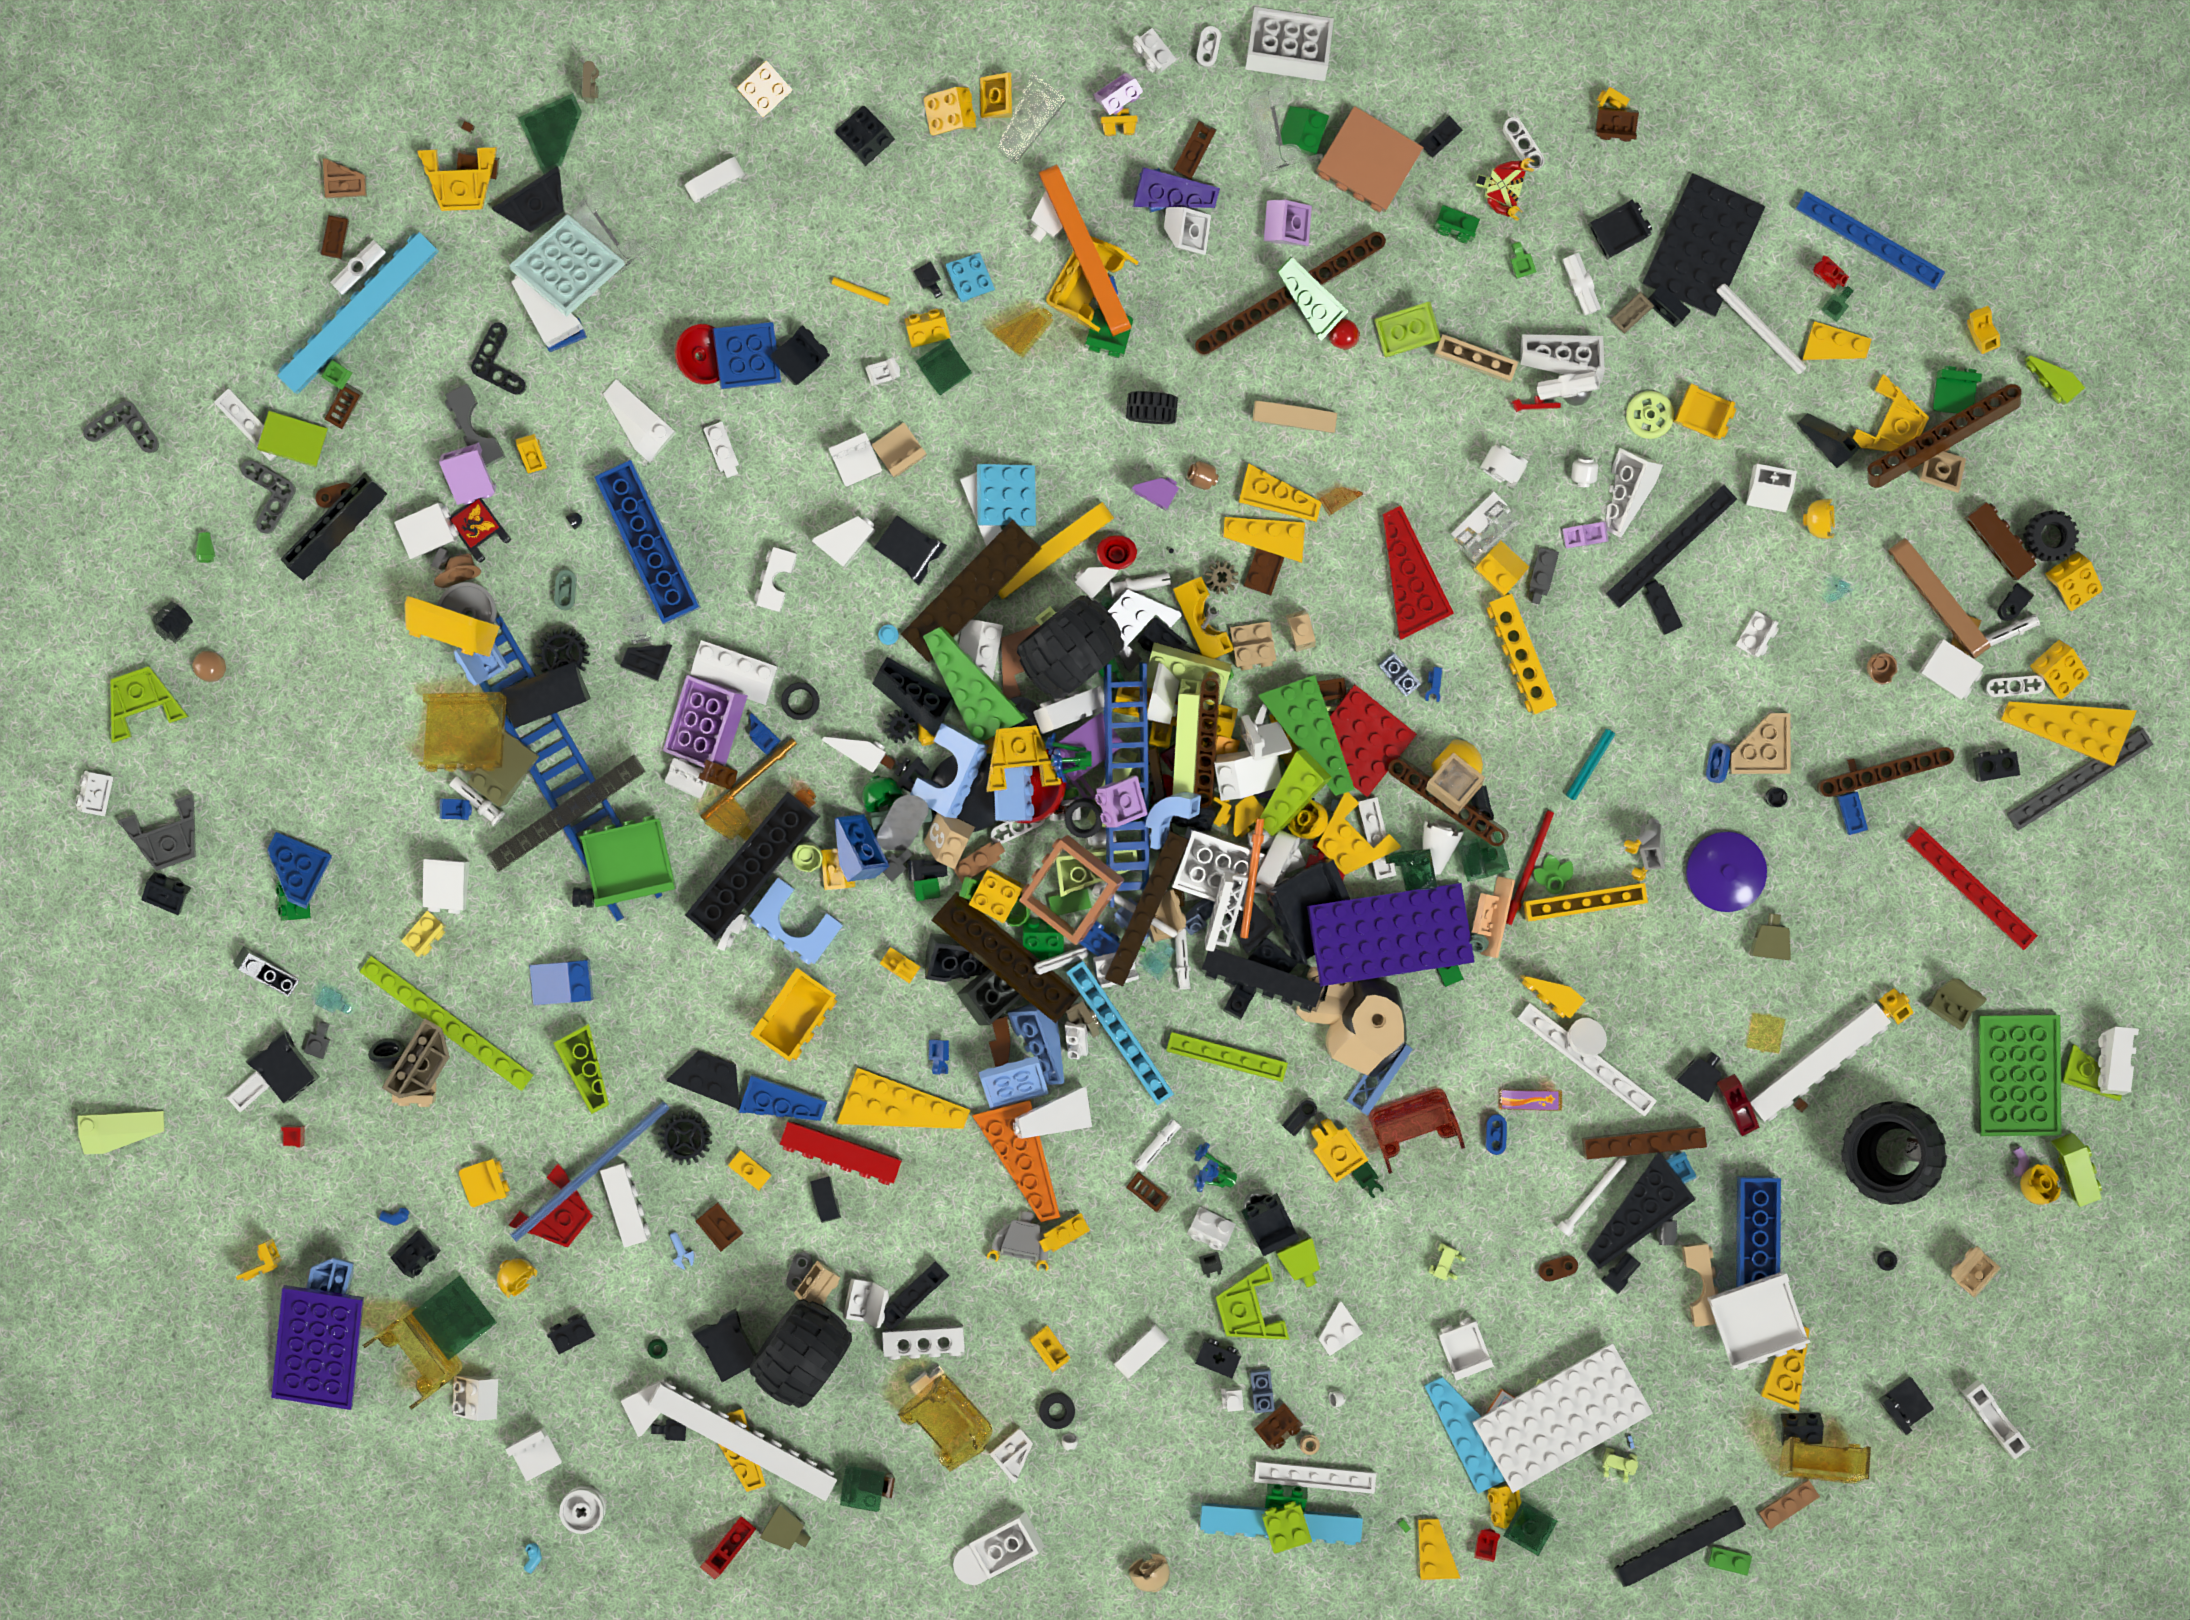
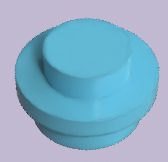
M885 625L879 630L878 636L883 644L892 645L898 640L899 633L894 626Z

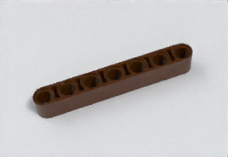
M1208 671L1204 674L1200 692L1194 793H1205L1209 796L1207 798L1201 797V808L1210 806L1214 794V763L1216 760L1221 685L1220 676L1214 671ZM1211 680L1216 685L1209 686L1206 682ZM1210 699L1214 701V704L1209 705L1205 702V700ZM1209 718L1213 723L1208 724L1204 719ZM1204 737H1208V738H1210L1212 741H1211V742H1205V741L1203 740V738H1204ZM1208 756L1211 760L1204 761L1201 757ZM1207 775L1209 776V779L1205 780L1202 779L1200 776Z
M1939 747L1829 777L1819 781L1817 792L1823 797H1832L1949 765L1954 760V752L1948 747ZM1941 751H1945L1948 756L1944 762L1939 758ZM1922 756H1926L1928 759V764L1925 767L1920 764ZM1903 761H1906L1909 765L1907 772H1903L1900 768ZM1885 766L1890 771L1886 778L1881 774V770ZM1864 772L1870 774V780L1867 783L1862 781V774ZM1845 777L1851 780V785L1848 788L1842 785ZM1826 782L1832 786L1828 794L1823 791V785Z
M1403 758L1390 762L1388 771L1394 778L1493 846H1500L1507 842L1509 838L1508 831L1471 804L1467 803L1464 806L1469 811V818L1465 819L1461 816V811L1457 814L1435 796H1431L1426 787L1432 777ZM1397 762L1403 765L1402 773H1398L1395 770ZM1413 774H1417L1419 776V784H1414L1412 782L1411 776ZM1478 820H1483L1486 823L1485 830L1478 828ZM1495 831L1502 834L1503 839L1501 842L1494 839Z

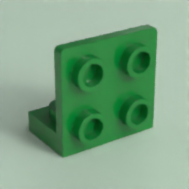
M1442 205L1434 229H1437V233L1442 236L1448 237L1450 234L1455 236L1457 241L1467 244L1468 241L1472 242L1474 240L1480 219Z

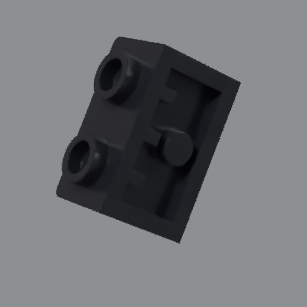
M1157 617L1138 640L1142 648L1150 652L1154 643L1179 650L1188 643Z
M154 872L146 882L141 900L179 916L191 887L181 881L168 878L162 873Z
M418 1230L390 1258L404 1275L414 1278L422 1272L429 1262H432L441 1250L433 1245L423 1231Z
M575 1314L567 1319L568 1323L564 1325L558 1323L549 1328L551 1332L547 1334V1337L551 1339L559 1355L595 1336L585 1314L582 1316Z

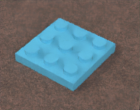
M977 465L978 525L1007 526L1012 520H1015L1020 526H1036L1035 465Z

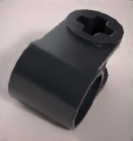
M2017 582L2013 586V591H2009L2007 597L1997 610L1998 617L2003 621L2016 618L2031 601L2034 594ZM2008 607L2011 608V610H2010V613H2011V614H2010V615H2007V614H2006V612H2007L2006 608H2008Z

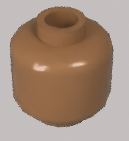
M1202 461L1192 464L1187 474L1190 484L1203 490L1210 489L1212 485L1215 486L1219 477L1216 474L1215 466Z

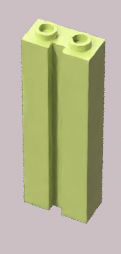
M1182 679L1178 696L1173 795L1180 792L1194 793L1202 683L1199 680Z

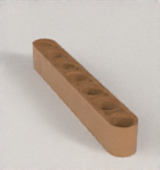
M1903 538L1888 550L1890 556H1894L1895 559L1893 560L1973 659H1976L1991 647L1982 632L1906 538Z

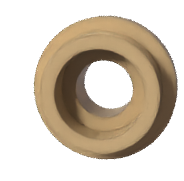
M1308 1434L1300 1440V1448L1303 1453L1313 1455L1319 1450L1320 1442L1316 1436ZM1308 1441H1312L1314 1445L1313 1447L1308 1448L1306 1447V1443Z

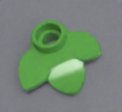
M1551 854L1545 858L1543 869H1534L1535 880L1539 884L1544 885L1551 894L1561 893L1565 888V882L1569 881L1573 875V864L1571 861L1560 865L1557 858ZM1552 881H1558L1559 885L1557 888L1552 887Z

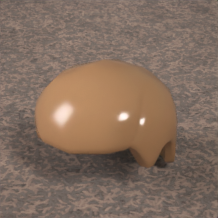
M202 651L195 657L192 663L195 675L206 682L218 681L224 676L226 671L225 660L219 654L212 651Z
M1876 653L1867 663V673L1874 682L1881 685L1892 682V677L1897 673V661L1889 653Z

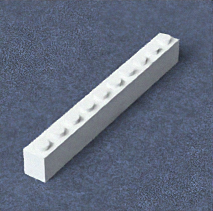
M665 1382L664 1385L662 1383L658 1384L648 1402L649 1407L824 1501L827 1500L837 1482L833 1471L825 1467L823 1470L817 1468V1463L808 1458L805 1461L799 1458L800 1454L790 1448L788 1451L782 1449V1444L773 1439L770 1442L763 1438L764 1434L759 1431L753 1430L751 1432L745 1429L747 1425L738 1420L735 1423L728 1420L729 1416L721 1411L715 1413L710 1410L712 1406L703 1401L700 1404L693 1401L694 1397L684 1391L682 1394L676 1392V1387L668 1382Z

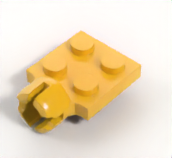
M1325 1119L1321 1121V1124L1326 1129L1324 1133L1317 1124L1311 1130L1313 1137L1317 1141V1146L1313 1148V1151L1337 1183L1369 1159L1346 1126L1342 1129H1337L1330 1119Z

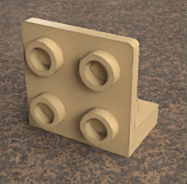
M902 423L872 444L873 449L894 478L927 456V453L905 423Z
M1172 889L1164 894L1155 918L1175 929L1178 934L1186 927V917L1181 913L1179 898ZM1153 925L1148 930L1152 943L1173 938Z

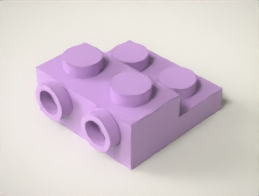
M1125 72L1093 94V96L1108 114H1116L1123 109V105L1136 101L1143 90L1136 79Z
M1131 776L1119 782H1112L1096 789L1095 799L1097 804L1101 805L1103 812L1101 814V821L1107 827H1118L1148 815L1137 776Z

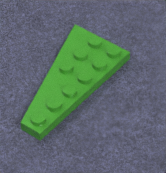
M939 627L923 636L971 736L984 742L994 737L997 729L1011 728L1028 719L1024 713H1021L1015 707L1016 705L1012 700L1007 699L998 685L983 669L972 661L973 659L969 654H965L955 639L943 627Z
M1315 675L1258 695L1300 750L1305 749L1332 777L1328 781L1327 786L1335 796L1355 790Z

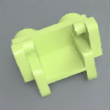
M1441 1243L1438 1251L1443 1252L1437 1268L1431 1265L1429 1273L1446 1281L1448 1277L1457 1280L1458 1276L1449 1272L1455 1258L1465 1262L1466 1258L1459 1255V1251L1455 1248Z
M1606 1447L1602 1460V1467L1604 1468L1603 1477L1608 1478L1609 1468L1624 1471L1623 1482L1627 1483L1629 1480L1628 1474L1634 1475L1638 1468L1637 1455L1629 1454V1459L1612 1455L1614 1449Z

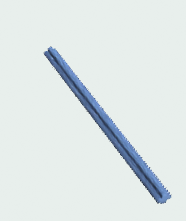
M665 1102L660 1103L656 1109L654 1108L652 1112L646 1115L647 1117L643 1118V1121L641 1120L633 1129L631 1128L629 1132L625 1133L624 1137L620 1138V1141L617 1140L618 1142L602 1153L601 1157L596 1158L597 1161L594 1160L593 1164L591 1163L589 1167L587 1166V1169L585 1168L583 1172L581 1171L582 1174L579 1173L578 1177L573 1178L574 1181L571 1180L572 1182L568 1183V1186L566 1185L560 1192L558 1191V1194L556 1193L552 1197L553 1199L550 1198L549 1202L544 1203L545 1206L542 1205L543 1207L539 1208V1211L537 1210L531 1217L529 1216V1219L527 1218L523 1222L524 1224L521 1223L519 1225L520 1228L517 1227L516 1231L513 1230L514 1232L510 1233L511 1237L516 1242L521 1239L523 1235L543 1220L548 1213L552 1212V1210L566 1200L571 1193L573 1194L577 1188L581 1187V1185L595 1175L600 1168L602 1169L621 1150H624L629 1143L639 1137L644 1130H647L652 1123L654 1124L656 1120L662 1117L667 1110L669 1111V1106Z

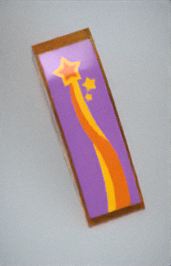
M1499 1089V1109L1562 1111V1090Z

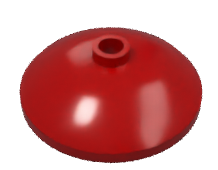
M697 324L685 329L679 336L675 346V358L680 371L690 381L701 385L713 384L719 381L712 330L715 327L711 325ZM696 353H697V354L699 355V357H700L699 360H698V359L696 358V356H695Z

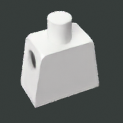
M1047 192L1044 193L1031 218V223L1037 227L1030 236L1039 243L1046 234L1054 239L1064 230Z

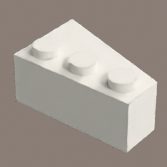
M1101 686L1083 693L1077 690L1068 694L1069 698L1067 699L1066 697L1053 699L1055 702L1053 704L1051 700L1040 704V709L1033 711L1041 733L1044 734L1104 711V693Z
M2114 1027L2102 1033L2099 1037L2101 1055L2099 1056L2098 1065L2101 1067V1075L2098 1078V1086L2100 1087V1093L2125 1095L2131 1092L2134 1066H2131V1055L2136 1054L2133 1040L2134 1035H2138L2139 1029Z

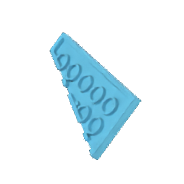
M1443 1376L1425 1384L1424 1386L1477 1493L1479 1494L1506 1481L1472 1423L1482 1416Z

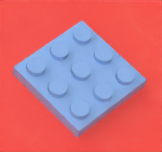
M1038 1056L1027 1057L1021 1061L1006 1063L1003 1066L987 1068L979 1072L991 1110L1049 1094Z

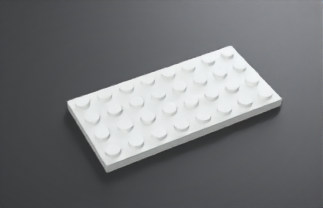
M1610 1343L1472 1423L1508 1486L1514 1493L1648 1417L1653 1412L1613 1343Z

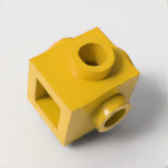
M1895 988L1885 993L1878 1000L1882 1006L1881 1010L1887 1018L1891 1017L1897 1025L1914 1013L1908 1003L1910 1002L1908 997L1903 992L1899 993Z

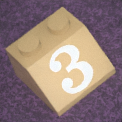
M937 812L924 843L936 861L955 869L975 827L957 818L945 817Z

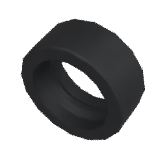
M793 683L782 694L781 705L783 711L787 716L795 720L809 719L816 714L819 708L820 698L818 692L807 683ZM802 689L811 695L812 706L807 712L796 713L790 708L789 697L795 690Z
M1076 799L1070 803L1066 810L1064 820L1066 828L1071 834L1079 838L1094 836L1102 827V808L1092 799ZM1084 806L1094 811L1096 822L1091 828L1080 829L1075 826L1072 816L1077 808Z

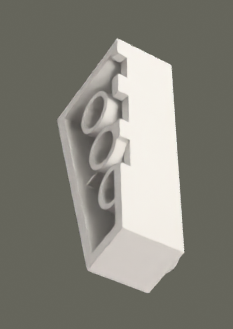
M1522 334L1520 365L1563 375L1597 372L1600 377V383H1602L1605 371L1603 336Z

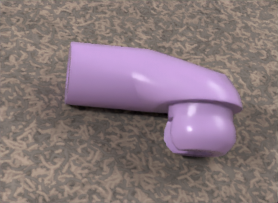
M2019 1146L2013 1150L2018 1159V1166L2013 1169L2017 1177H2021L2029 1169L2030 1160L2022 1146Z

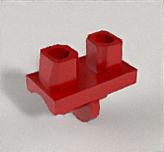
M1823 255L1822 261L1815 264L1813 269L1814 275L1833 289L1837 285L1844 287L1849 279V276L1825 255Z

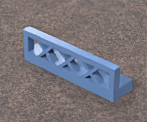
M1404 1044L1399 1054L1389 1064L1388 1069L1381 1071L1377 1075L1378 1083L1375 1087L1367 1088L1365 1080L1368 1076L1364 1074L1346 1101L1368 1116L1413 1049ZM1359 1092H1365L1366 1101L1362 1106L1353 1101V1098Z

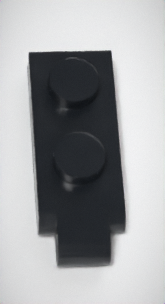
M1656 579L1647 583L1645 586L1648 592L1645 593V596L1663 634L1666 635L1683 627L1664 585L1659 586Z

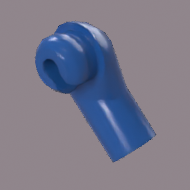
M402 1207L395 1214L382 1211L379 1220L397 1226L407 1221L409 1210Z

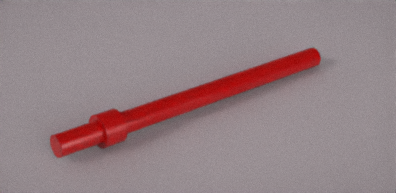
M1546 811L1515 896L1510 902L1506 924L1512 926L1517 911H1520L1522 897L1554 812Z

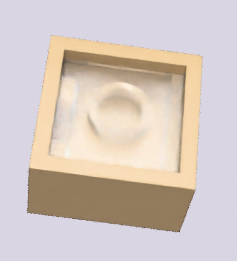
M1452 753L1428 781L1426 790L1458 814L1481 788L1485 777L1455 753Z

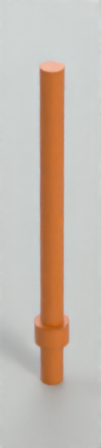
M1256 818L1255 833H1252L1251 842H1253L1240 933L1241 938H1248L1260 848L1264 842L1263 827L1265 819Z

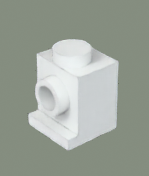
M1241 1387L1221 1388L1223 1409H1227L1228 1412L1244 1410Z

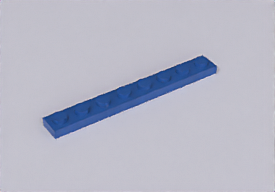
M1807 191L1795 208V210L1933 290L1936 289L1945 274V271Z

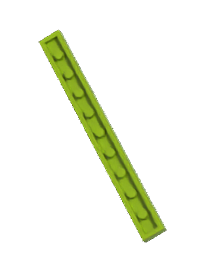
M370 956L359 971L422 1019L425 1018L442 1028L445 1036L520 1091L524 1090L534 1076L533 1073L374 956Z

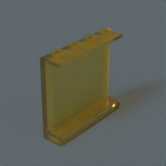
M500 692L423 694V702L427 704L423 762H418V765L425 768V771L437 772V769H444L449 772H455L457 769L476 771V768L494 771L495 768H502L507 697Z

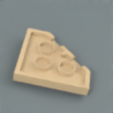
M1769 713L1731 752L1729 774H1791L1790 713Z

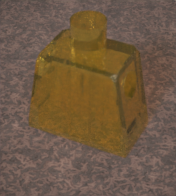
M730 791L703 818L707 826L729 840H733L739 835L746 841L753 834V831L746 826L751 821L750 816Z

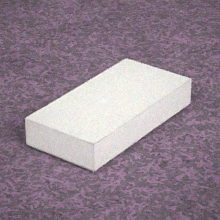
M256 1071L233 1091L227 1099L239 1112H242L270 1086L261 1074Z

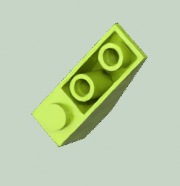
M2031 355L2024 359L2027 362L2025 364L2027 369L2031 373L2035 372L2038 375L2039 383L2045 389L2048 387L2053 393L2051 397L2058 404H2067L2085 389L2073 372Z

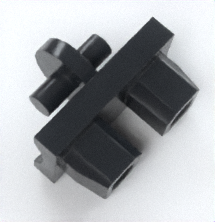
M907 757L902 763L898 760L894 762L899 766L894 772L897 776L903 770L905 771L897 782L900 788L911 792L915 781L910 776L914 771L922 778L928 773L929 768L922 762L923 759L917 757L909 768L906 766L911 760Z

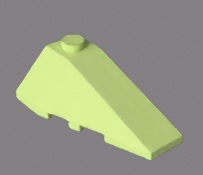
M164 1111L96 1113L78 1116V1133L84 1154H105L165 1131Z

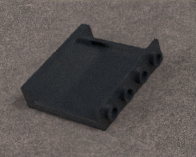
M1323 858L1265 891L1268 896L1267 902L1275 912V920L1282 928L1283 938L1291 949L1292 959L1296 963L1304 965L1308 964L1307 959L1315 955L1307 907L1351 900L1334 859Z

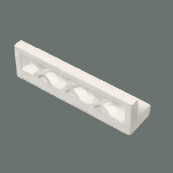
M1224 871L1205 936L1206 950L1214 951L1216 945L1229 946L1247 884V875ZM1233 880L1242 881L1239 887L1232 889ZM1233 895L1236 903L1228 907L1229 897ZM1229 913L1231 920L1223 924L1224 914ZM1221 930H1224L1226 933L1225 940L1218 939Z

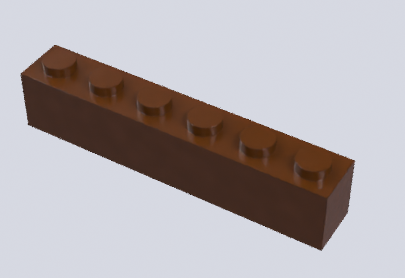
M1702 1125L1582 1138L1583 1154L1586 1160L1707 1147L1705 1127Z

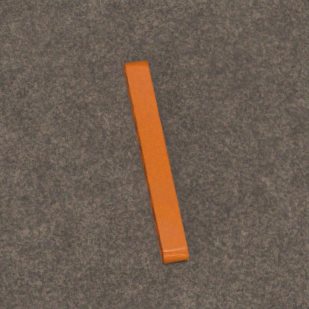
M1056 164L1038 172L1112 336L1114 337L1131 329L1132 327L1058 165Z

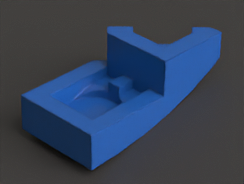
M751 713L750 737L768 755L781 740Z

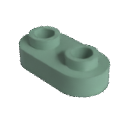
M563 570L556 576L554 603L557 608L564 611L570 610L575 604L577 577L572 571ZM568 576L570 583L564 584L563 579ZM563 597H568L569 602L567 604L562 603Z

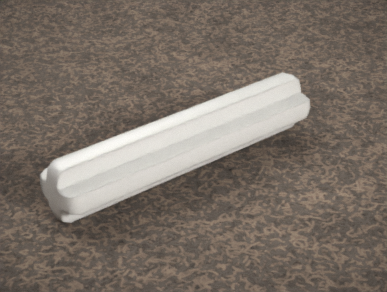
M1080 947L1038 962L1034 968L1037 974H1043L1085 959L1089 952L1085 947Z

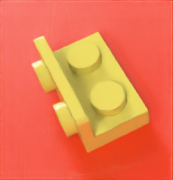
M426 911L401 942L411 949L417 957H421V955L426 956L433 948L430 946L435 939L439 941L446 933L444 931L446 925L431 912Z

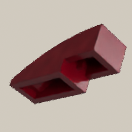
M1733 1074L1717 1082L1741 1136L1760 1128L1751 1103L1746 1097L1743 1086L1737 1076Z

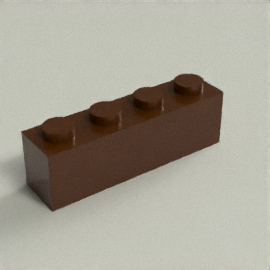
M1984 502L1964 519L2014 581L2019 580L2037 565L2034 561L2035 557L2029 550L2026 551L2023 548L2022 540L2016 534L2013 535L2009 530L2010 525L2006 520L1999 518L1996 514L1998 511L1995 506Z

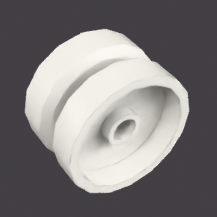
M581 1485L575 1487L566 1494L560 1505L559 1516L562 1524L576 1534L592 1532L600 1525L606 1514V1502L604 1496L591 1486ZM582 1507L586 1508L585 1512L581 1511Z

